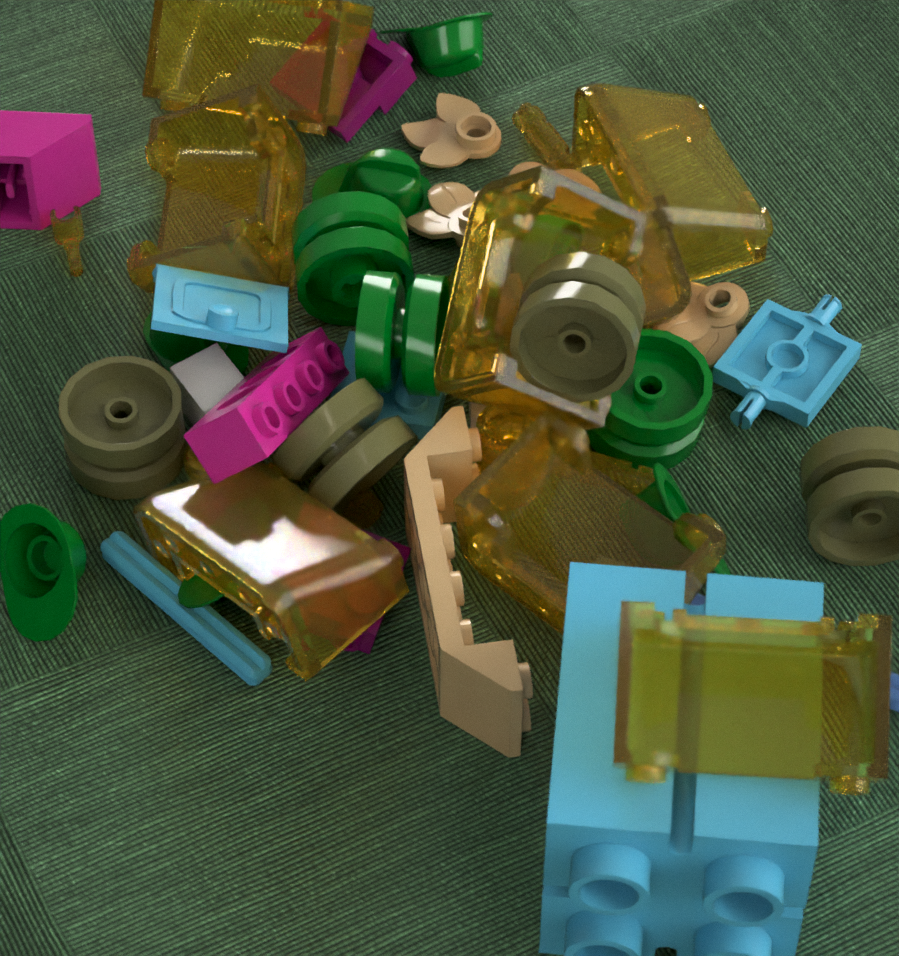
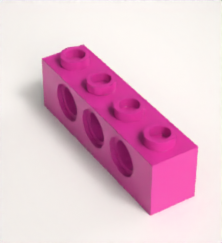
M319 327L290 342L287 353L271 352L183 435L213 484L268 458L349 374V371L345 366L340 348L336 343L329 340L322 327Z

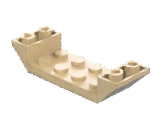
M456 406L451 407L404 458L406 538L408 547L412 548L410 559L440 716L508 758L521 756L522 732L531 731V716L527 699L533 697V687L528 662L518 663L513 639L474 644L470 619H462L460 606H464V589L461 573L459 570L453 571L450 560L455 558L454 539L450 523L472 520V497L481 496L477 463H472L482 460L479 431L477 427L468 428L464 407Z

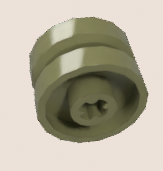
M586 252L559 254L539 264L524 284L519 309L512 327L509 350L516 370L530 386L552 398L571 402L600 400L619 390L633 373L644 322L646 303L639 283L623 266L605 256Z
M136 356L106 357L87 364L68 379L59 396V421L64 437L67 466L77 483L92 494L114 500L139 499L162 490L179 475L187 459V441L183 436L186 433L183 420L181 389L172 373L151 360Z
M365 377L354 381L340 390L310 414L283 442L272 457L275 465L292 483L307 480L321 471L308 487L306 498L317 512L332 518L348 508L398 464L418 440V436L399 415L384 418L371 426L381 413L384 400Z
M882 426L854 427L832 433L815 443L801 459L799 470L802 498L806 503L805 522L807 536L814 551L829 561L849 566H874L899 560V431Z

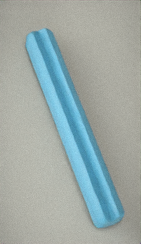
M114 531L109 538L103 540L100 546L103 559L248 685L257 686L264 678L270 675L273 667L271 659L266 653L210 605L207 604L203 607L190 609L182 606L177 595L182 581L126 533Z

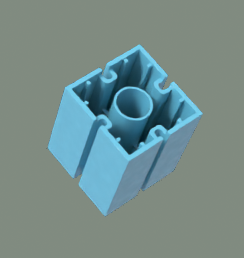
M570 562L546 824L539 953L564 956H655L657 948L670 947L676 950V956H795L803 921V908L806 907L818 850L823 582L707 573L705 602L699 606H692L684 603L686 571Z

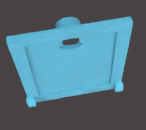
M156 263V267L152 271L153 282H155L151 319L152 330L287 353L289 287Z

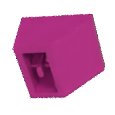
M0 110V228L43 230L100 195L101 180L92 114Z

